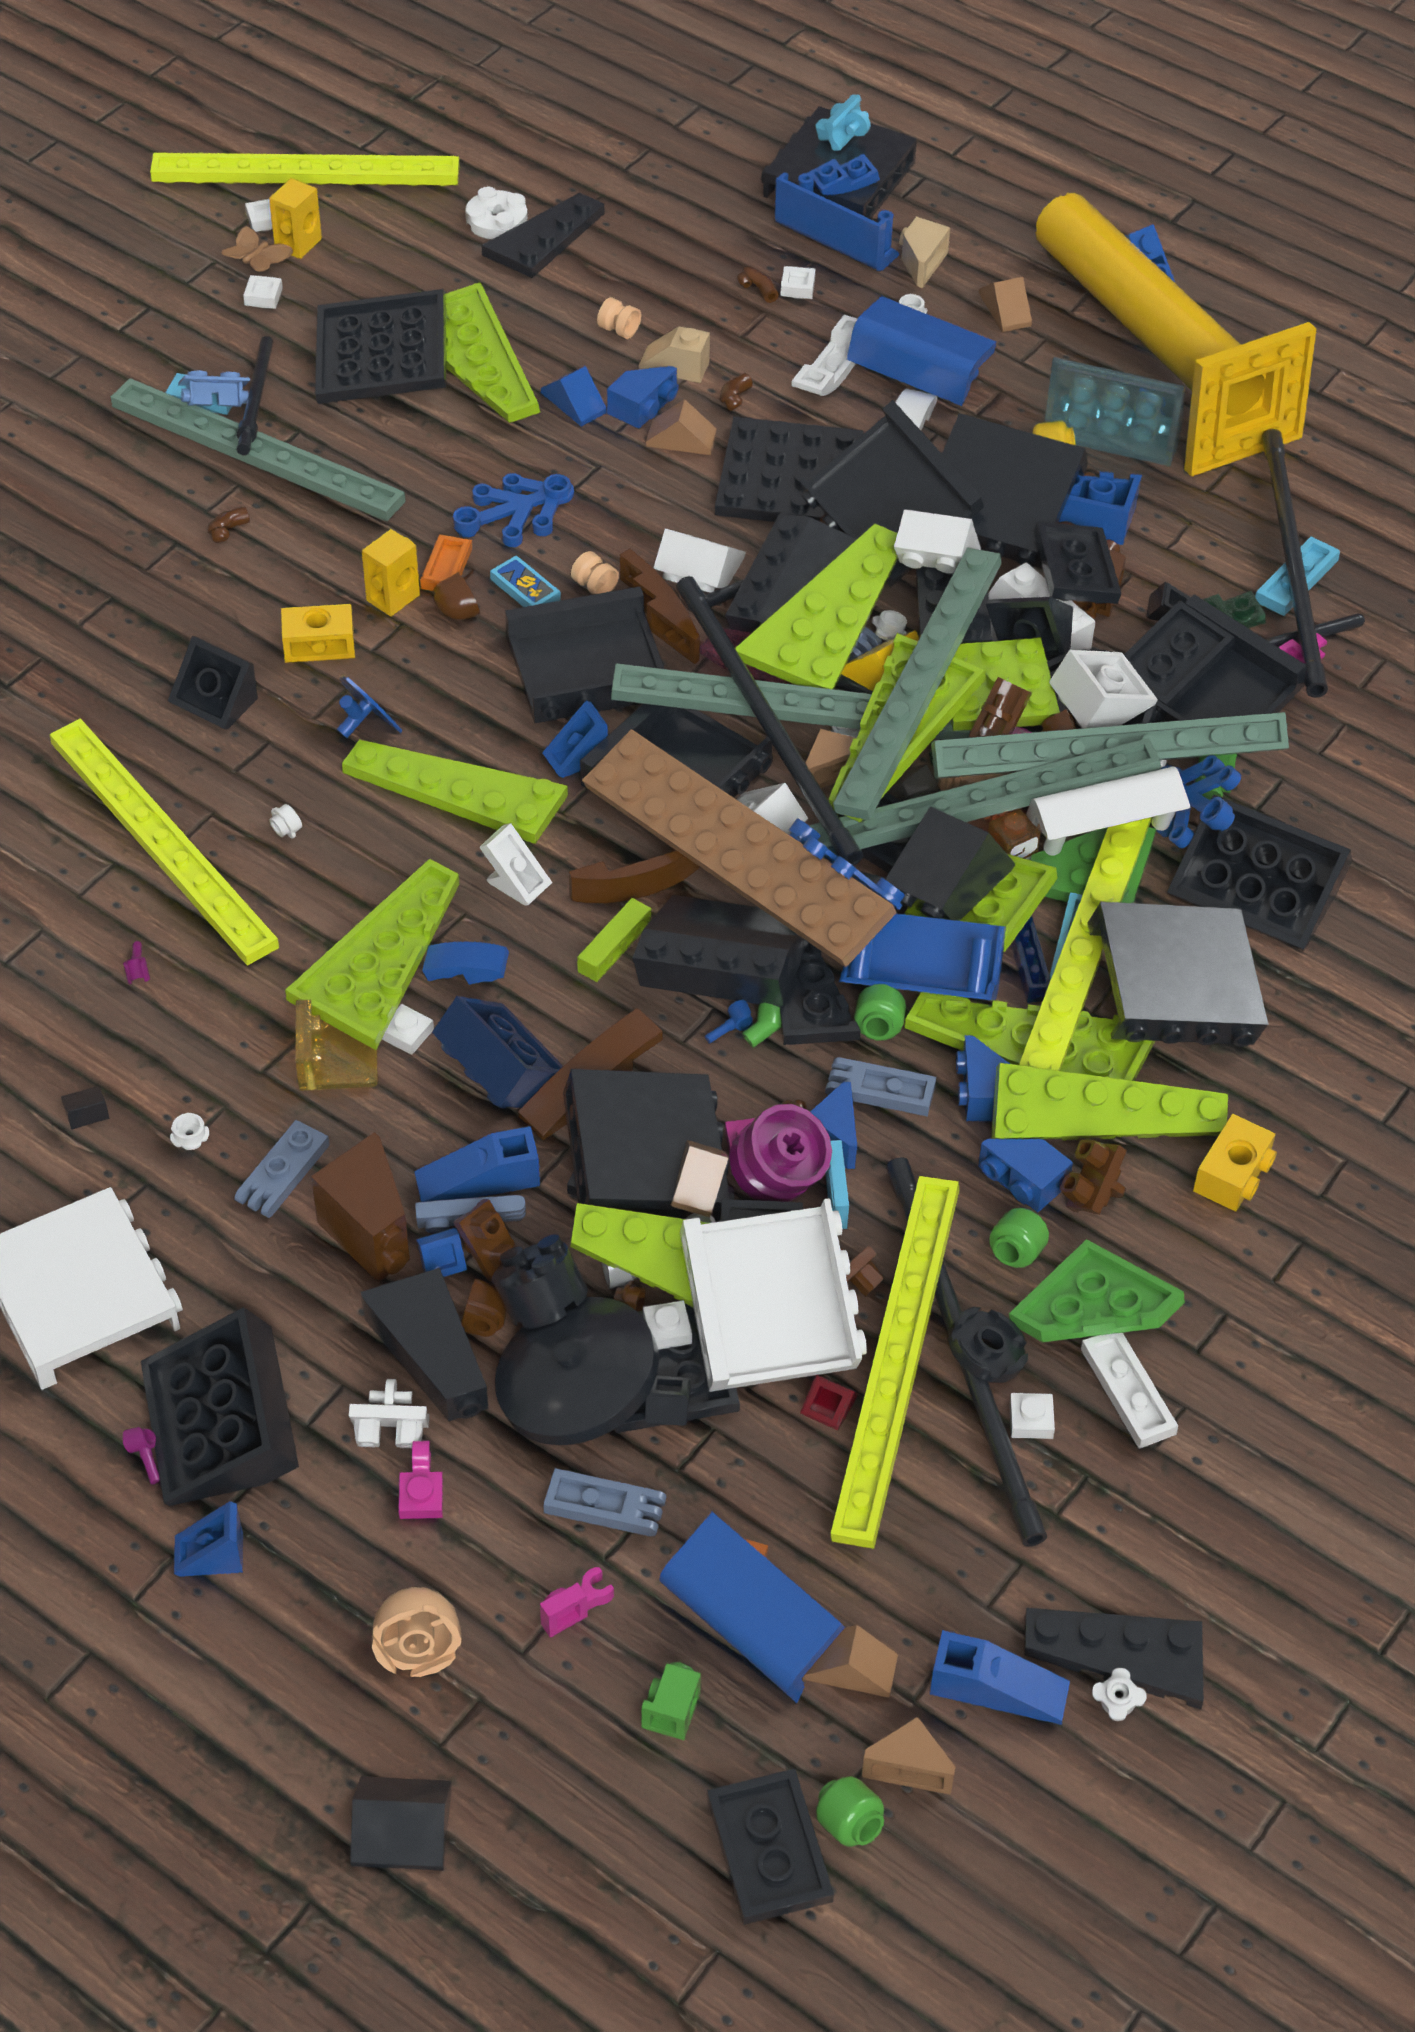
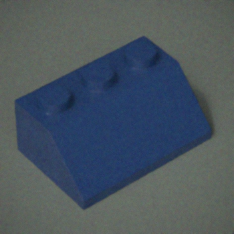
M456 996L432 1031L435 1037L442 1043L441 1049L450 1057L457 1059L465 1067L464 1073L474 1082L481 1084L488 1092L487 1098L500 1108H522L563 1067L503 1003Z

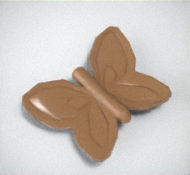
M244 227L237 236V246L222 250V255L243 259V262L250 263L254 270L264 272L269 269L271 263H280L288 259L293 250L292 247L285 244H275L269 247L266 241L259 244L260 239L255 230Z

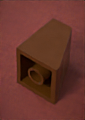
M374 1132L313 1174L311 1181L317 1223L379 1283L388 1275L396 1274L402 1270L410 1260L405 1211L381 1139Z

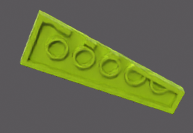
M360 739L342 762L344 774L495 830L511 823L523 840L536 844L568 796V786L554 783L548 779H536Z
M999 1063L996 1066L991 1139L1078 1140L1079 1138L1095 1137L1114 1139L1127 1136L1155 1138L1161 1135L1168 1137L1219 1136L1227 1123L1228 1094Z

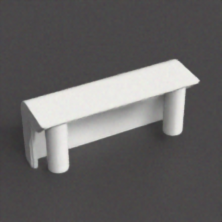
M1173 766L1034 798L1029 805L1024 825L1027 834L1033 836L1037 825L1040 824L1042 833L1046 836L1043 845L1044 851L1048 855L1055 856L1061 852L1065 839L1068 836L1153 817V827L1163 831L1169 827L1175 812L1189 809L1191 806L1177 768Z

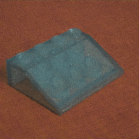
M1054 357L1045 422L1061 420L1066 423L1068 428L1073 427L1076 445L1171 466L1180 440L1184 416L1185 386Z

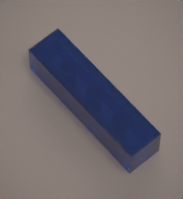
M1031 915L1011 943L1027 1003L1043 1001L1051 981Z

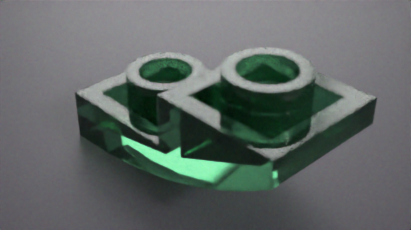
M1252 591L1225 601L1222 600L1219 593L1203 599L1247 628L1266 623L1265 613Z

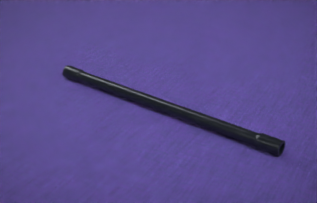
M1270 429L1263 434L1262 440L1265 457L1269 465L1302 659L1306 665V692L1310 697L1319 698L1327 693L1328 686L1324 665L1321 663L1285 464L1283 437L1279 430Z
M692 576L682 578L678 581L676 590L689 611L696 617L826 831L835 852L853 866L862 860L863 853L850 831L844 827L708 605L707 598Z
M899 1157L888 1162L886 1170L908 1222L917 1182L908 1159ZM943 1261L934 1296L949 1334L950 1327L962 1310ZM960 1364L1010 1501L1011 1513L1024 1546H1036L1047 1539V1534L1036 1504L1029 1494L989 1383L975 1377Z

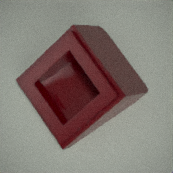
M816 1375L800 1414L839 1431L859 1393Z

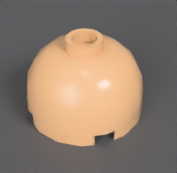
M421 1587L399 1590L389 1596L376 1612L372 1630V1649L376 1660L388 1671L396 1673V1668L401 1670L413 1669L410 1672V1677H422L441 1671L455 1659V1651L461 1645V1627L454 1606L439 1592Z

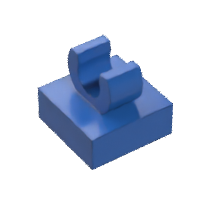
M456 1228L416 1239L424 1272L440 1268L442 1276L446 1277L467 1270L460 1235Z

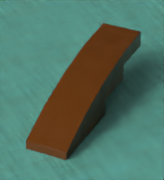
M627 549L620 554V580L630 588L641 586L644 595V612L647 614V621L651 632L693 664L700 661V635L689 612L673 589L655 569L633 550Z
M636 1008L604 1031L565 1064L518 1111V1117L529 1127L531 1126V1129L542 1140H545L567 1125L563 1091L571 1069L632 1071L633 1060L663 1040V1031L639 1008Z

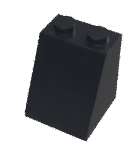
M929 807L885 880L905 895L900 902L904 907L911 909L915 905L922 908L920 911L927 917L960 921L1012 871L1016 864L989 832L933 807Z

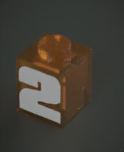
M1020 808L989 822L988 832L1007 854L1030 860L1033 854L1038 853L1041 832Z

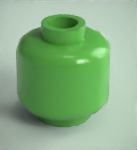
M874 984L866 987L859 994L854 1019L861 1030V1034L876 1041L894 1038L901 1031L906 1013L905 998L900 991L886 984Z
M1013 1208L1006 1212L990 1233L989 1244L992 1252L1000 1262L1014 1268H1025L1036 1260L1047 1245L1049 1231L1043 1219L1032 1210Z
M852 1776L843 1777L837 1781H830L820 1791L819 1802L816 1807V1818L820 1825L840 1844L848 1847L866 1845L873 1841L881 1832L884 1825V1805L879 1796L860 1779Z

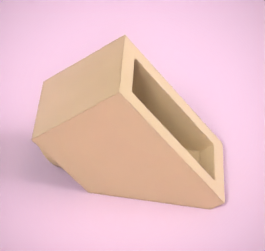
M916 217L909 227L903 229L899 244L902 246L903 263L916 286L923 288L948 254L950 227Z
M678 326L647 346L639 363V369L673 366L677 368L678 379L701 383L709 365L710 332Z

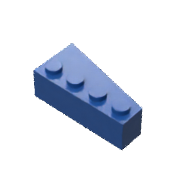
M1100 472L1099 477L1078 475L1059 522L1067 521L1080 526L1103 527L1106 540H1113L1117 544L1123 545L1136 509L1142 475L1130 474L1129 479L1113 478L1114 474L1111 472Z

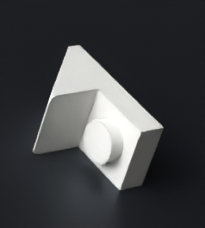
M511 823L503 825L479 847L495 869L486 879L487 882L521 904L529 905L552 884L548 875Z

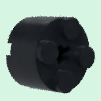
M557 1234L549 1235L540 1240L538 1244L522 1249V1247L508 1249L500 1256L502 1264L496 1269L492 1277V1282L512 1323L517 1326L518 1322H521L526 1329L542 1327L567 1315L564 1309L567 1305L575 1301L578 1307L588 1293V1288L568 1246L562 1242Z

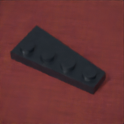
M578 193L481 245L482 256L533 278L605 214V204L582 193Z
M809 942L807 943L784 1008H780L783 1045L860 1040L861 1030L857 1022L853 1021L848 1011L849 1005L844 995H840L830 966H826L821 955L822 951Z
M1026 1608L1024 1656L1080 1672L1082 1669L1103 1675V1680L1106 1681L1112 1677V1672L1115 1669L1124 1668L1129 1671L1130 1680L1136 1686L1146 1688V1693L1164 1698L1166 1694L1187 1701L1186 1705L1202 1709L1204 1702L1202 1621Z

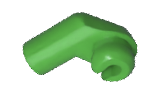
M769 1003L759 1004L757 1022L742 1032L743 1037L752 1048L781 1028L780 1007Z

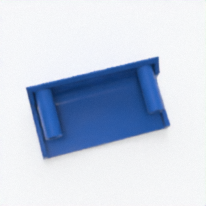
M782 173L776 179L775 221L778 224L877 271L885 269L900 255L898 251L891 248L893 213L891 211H880L877 222L813 193L814 177L811 174H801L798 178V185L788 181V173Z
M881 296L857 319L852 331L847 360L962 406L970 390L971 382L979 374L978 368L994 353L996 341Z
M895 914L846 968L843 967L839 982L869 986L886 984L894 989L991 1001L996 1000L1006 927Z
M713 1512L666 1564L659 1577V1581L796 1703L805 1687V1683L802 1681L803 1676L845 1628L841 1622Z

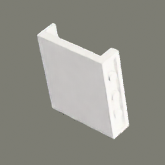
M111 1187L0 1233V1309L41 1390L57 1384L53 1369L167 1319L174 1331L180 1329L177 1313L183 1309L174 1288L169 1290L165 1288L163 1281L166 1280V1276L157 1258L150 1260L146 1253L150 1250V1247L142 1229H133L130 1222L134 1221L127 1201L125 1199L118 1201Z
M830 1198L824 1199L821 1207L701 1225L700 1218L683 1220L680 1236L709 1392L857 1369L862 1360V1355H865L867 1352L866 1340L863 1330L856 1329L854 1315L858 1314V1301L855 1290H848L846 1275L850 1274V1261L847 1251L840 1250L838 1235H842V1222L839 1211H832Z

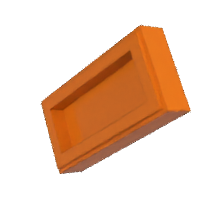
M439 534L420 579L421 589L434 591L438 583L459 572L462 576L472 551V540Z

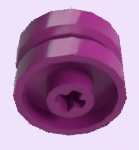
M777 1104L763 1111L753 1122L740 1131L732 1142L729 1160L735 1180L740 1188L751 1198L757 1201L790 1202L802 1195L809 1187L813 1186L823 1177L830 1167L832 1147L830 1136L822 1122L811 1112L793 1104Z

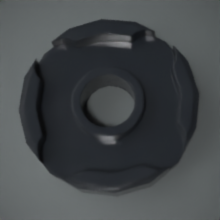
M971 1307L962 1311L949 1329L948 1342L953 1356L964 1369L977 1378L991 1383H1005L1014 1379L1028 1361V1353L1026 1354L1024 1348L1027 1343L1023 1333L1013 1321L992 1309L989 1313L979 1311L981 1307ZM982 1339L991 1342L995 1349L988 1347Z

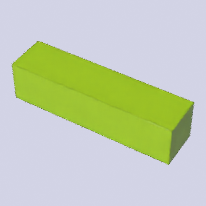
M631 898L577 957L578 972L598 982L642 934L644 928L651 921V908Z

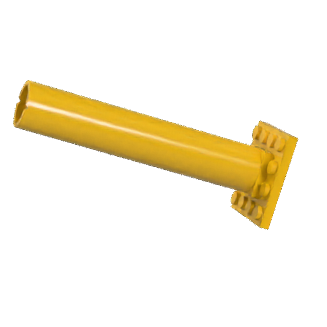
M1068 193L1065 196L1053 199L1043 209L1036 224V239L1041 246L1192 391L1184 470L1191 477L1264 452L1262 436L1267 430H1279L1282 433L1284 444L1302 438L1316 327L1307 322L1240 344L1083 196L1076 193Z

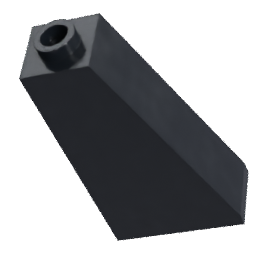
M440 1268L360 1292L363 1315L366 1322L448 1421L458 1418H471L481 1411L488 1409L486 1383Z

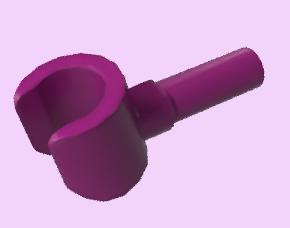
M135 941L132 944L131 959L123 963L129 985L137 978H144L145 982L150 980L146 959L142 957V944L139 941Z
M140 1427L126 1429L122 1436L125 1449L129 1453L140 1452L150 1484L160 1482L152 1448L156 1444L155 1433L147 1428L142 1429Z

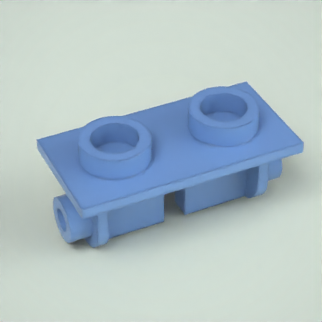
M190 371L188 375H184L178 382V386H186V389H181V401L187 402L190 406H212V394H217L218 406L241 407L242 404H247L248 391H243V387L250 382V378L240 377L238 372L220 373V376H208L206 371Z

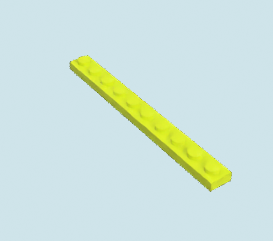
M153 153L150 173L152 182L265 184L286 183L290 178H293L305 184L318 185L377 184L384 186L394 184L448 186L458 185L459 156Z
M81 718L49 734L51 744L247 966L279 948L278 938Z
M1152 817L1108 827L1019 1065L1061 1070L1104 952L1101 936L1090 935L1087 922L1100 902L1122 903Z
M919 1176L831 1530L832 1542L872 1549L875 1547L959 1195L958 1181Z

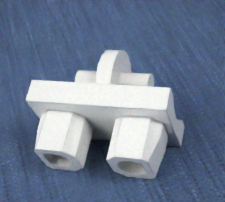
M396 1379L386 1380L385 1391L370 1390L369 1403H385L384 1405L350 1404L349 1418L354 1425L355 1439L359 1447H379L381 1426L396 1427V1447L412 1449V1441H421L423 1428H429L430 1415L427 1414L426 1406L396 1405L412 1404V1392L397 1391Z

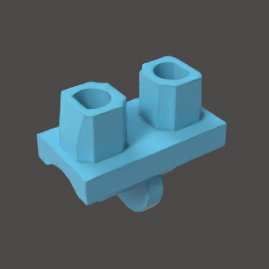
M852 94L844 103H836L831 108V117L829 119H820L816 123L819 140L830 141L832 150H841L854 135L863 136L869 131V114L860 109V95Z

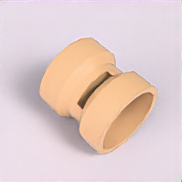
M610 297L604 301L598 312L597 324L608 331L614 329L617 335L629 339L638 330L641 322V311L630 305L625 307L621 301Z
M587 551L580 555L573 564L571 577L582 586L587 585L588 591L595 595L611 592L617 585L619 572L608 563L603 564V560L596 553Z

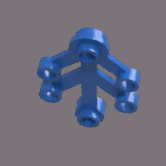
M509 473L503 477V490L491 488L487 484H478L472 490L473 502L476 505L487 506L492 501L503 504L481 512L470 506L456 509L453 513L454 529L462 537H472L476 535L480 526L513 515L509 525L505 526L502 530V541L508 547H517L523 542L522 529L532 508L544 503L540 514L533 518L532 524L534 534L548 536L553 531L552 518L558 506L569 502L573 498L574 486L568 477L561 474L550 475L542 482L523 478L516 473ZM522 490L533 492L529 495L520 494Z
M1210 755L1202 762L1185 770L1176 767L1189 804L1200 812L1201 821L1212 830L1224 831L1229 828L1235 818L1233 808L1221 797L1208 800L1202 794L1220 786L1226 791L1234 789L1241 780V774L1231 765L1225 766L1215 755ZM1166 765V766L1162 767L1161 769L1169 768V767H1173V766H1171V765ZM1202 775H1204V776L1206 777V778H1204V779H1202V780H1200V781H1198V782H1196V783H1193V784H1191V785H1189V786L1185 785L1186 783H1188V782H1190V781H1192V780H1194V779H1196V778H1198V777H1200V776H1202ZM1191 808L1177 811L1175 818H1172L1166 830L1160 831L1156 829V832L1162 837L1169 836V840L1180 849L1187 847L1194 836V831L1188 827Z
M799 818L794 821L788 829L791 832L789 835L802 843L803 848L819 860L823 857L827 858L832 863L831 867L839 874L845 876L846 879L854 878L893 904L897 910L901 909L903 905L900 902L905 895L882 877L875 884L842 857L835 855L819 842L818 839L821 835Z

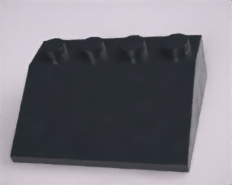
M780 513L725 615L735 642L742 643L857 539L811 517Z
M1213 794V796H1212L1211 799H1213V798H1215V797H1220V796H1217V795ZM1222 798L1233 808L1235 815L1233 823L1226 830L1219 831L1212 830L1203 821H1200L1167 894L1197 907L1241 909L1245 927L1305 951L1352 863L1351 849Z
M672 895L644 928L633 955V962L639 984L643 987L734 1001L745 1000L747 1003L754 1004L769 1003L784 1008L808 941L759 907Z
M243 1307L140 1361L151 1428L156 1436L155 1452L164 1504L173 1506L262 1486L299 1467L272 1327Z

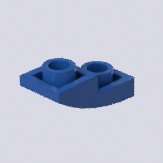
M864 154L841 166L833 159L808 172V174L813 175L814 184L823 195L851 192L880 180L877 169Z
M448 942L429 945L422 971L428 981L452 978L463 974L469 985L491 982L504 978L509 951L505 946L483 942Z

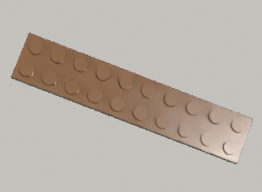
M632 729L582 780L586 788L845 968L897 913L893 904L854 878L846 879L845 876L839 874L831 867L832 863L824 858L819 860L803 848L802 843Z

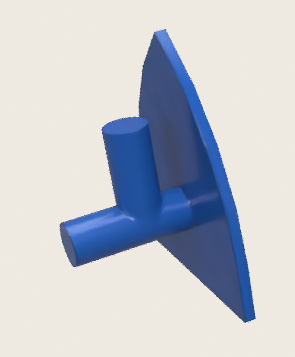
M342 675L339 678L351 695L360 701L357 704L350 695H344L339 701L340 706L348 716L336 730L345 738L352 734L371 711L399 733L403 731L349 677Z

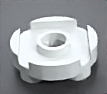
M493 187L481 188L478 191V195L474 196L465 208L466 223L471 225V231L486 239H494L527 221L525 197L519 193L495 190Z

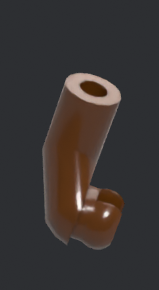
M752 266L743 268L744 271L737 275L738 282L746 289L754 283L767 303H772L778 299L779 293L771 278Z
M743 373L722 386L720 401L725 403L727 410L733 411L742 405L743 400L739 394L753 386L751 377L747 373Z
M246 507L220 513L208 524L207 530L208 533H211L213 542L220 543L228 540L230 534L227 529L250 523Z

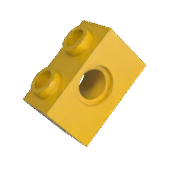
M290 178L269 198L274 245L285 244L292 247L293 253L291 256L301 259L322 239L317 188Z
M390 529L362 550L366 601L391 617L420 596L417 549L412 540Z
M351 604L281 608L285 663L355 658Z
M1232 1114L1199 1166L1193 1192L1236 1212L1244 1198L1249 1201L1253 1198L1260 1183V1179L1257 1178L1260 1172L1268 1173L1277 1155V1151L1272 1150L1276 1133Z

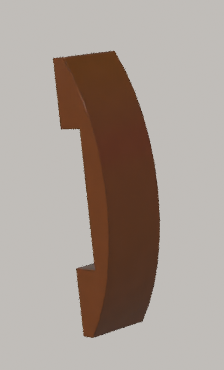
M672 848L670 853L612 871H608L604 861L569 871V896L572 901L583 903H613L628 901L631 898L638 899L674 886L696 872L700 866L674 848Z

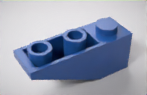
M531 1126L491 1133L414 1171L420 1202L478 1198L540 1186L539 1157Z
M942 1630L933 1669L930 1695L1061 1725L1070 1681L987 1640Z

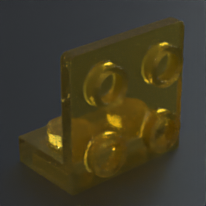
M296 1000L295 1062L299 1091L377 1086V1050L372 1049L328 1023H321V1016L313 1015L312 1000Z

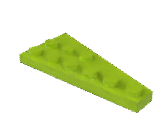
M481 282L446 293V368L509 423L540 413L536 397Z
M877 524L869 528L735 648L743 662L795 685L834 690L898 559L894 548L898 533Z
M899 633L896 634L893 642L894 649L891 656L886 658L880 682L876 683L865 709L857 739H853L849 748L850 756L846 765L841 768L830 794L829 802L833 809V803L918 641ZM953 657L882 797L985 682V669ZM847 816L858 822H861L863 820L860 818Z
M431 859L426 861L285 990L286 1000L372 1049L377 1050L459 886V874Z
M921 992L905 1019V1028L962 1051L965 1035H973L1010 1064L1019 1065L1041 1006L1028 1004V1009L1007 1007V1002L993 1000L992 1005L971 1003L966 997ZM1082 1011L1060 1071L1135 1081L1155 1041L1129 1042L1123 1039H1111V1032L1119 1022L1118 1015H1114L1113 1019L1092 1017L1088 1011Z
M577 1203L571 1248L614 1269L619 1268L639 1278L640 1282L653 1288L656 1286L674 1295L675 1299L679 1301L684 1300L685 1304L694 1308L680 1236L682 1222L687 1219Z

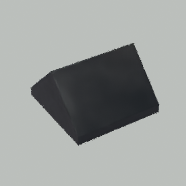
M1053 597L989 599L985 603L998 641L1041 638L1047 661L1068 653L1070 650L1073 606Z
M192 635L168 702L223 729H229L258 699L254 665L233 653Z
M361 1776L352 1799L351 1866L443 1871L452 1781Z

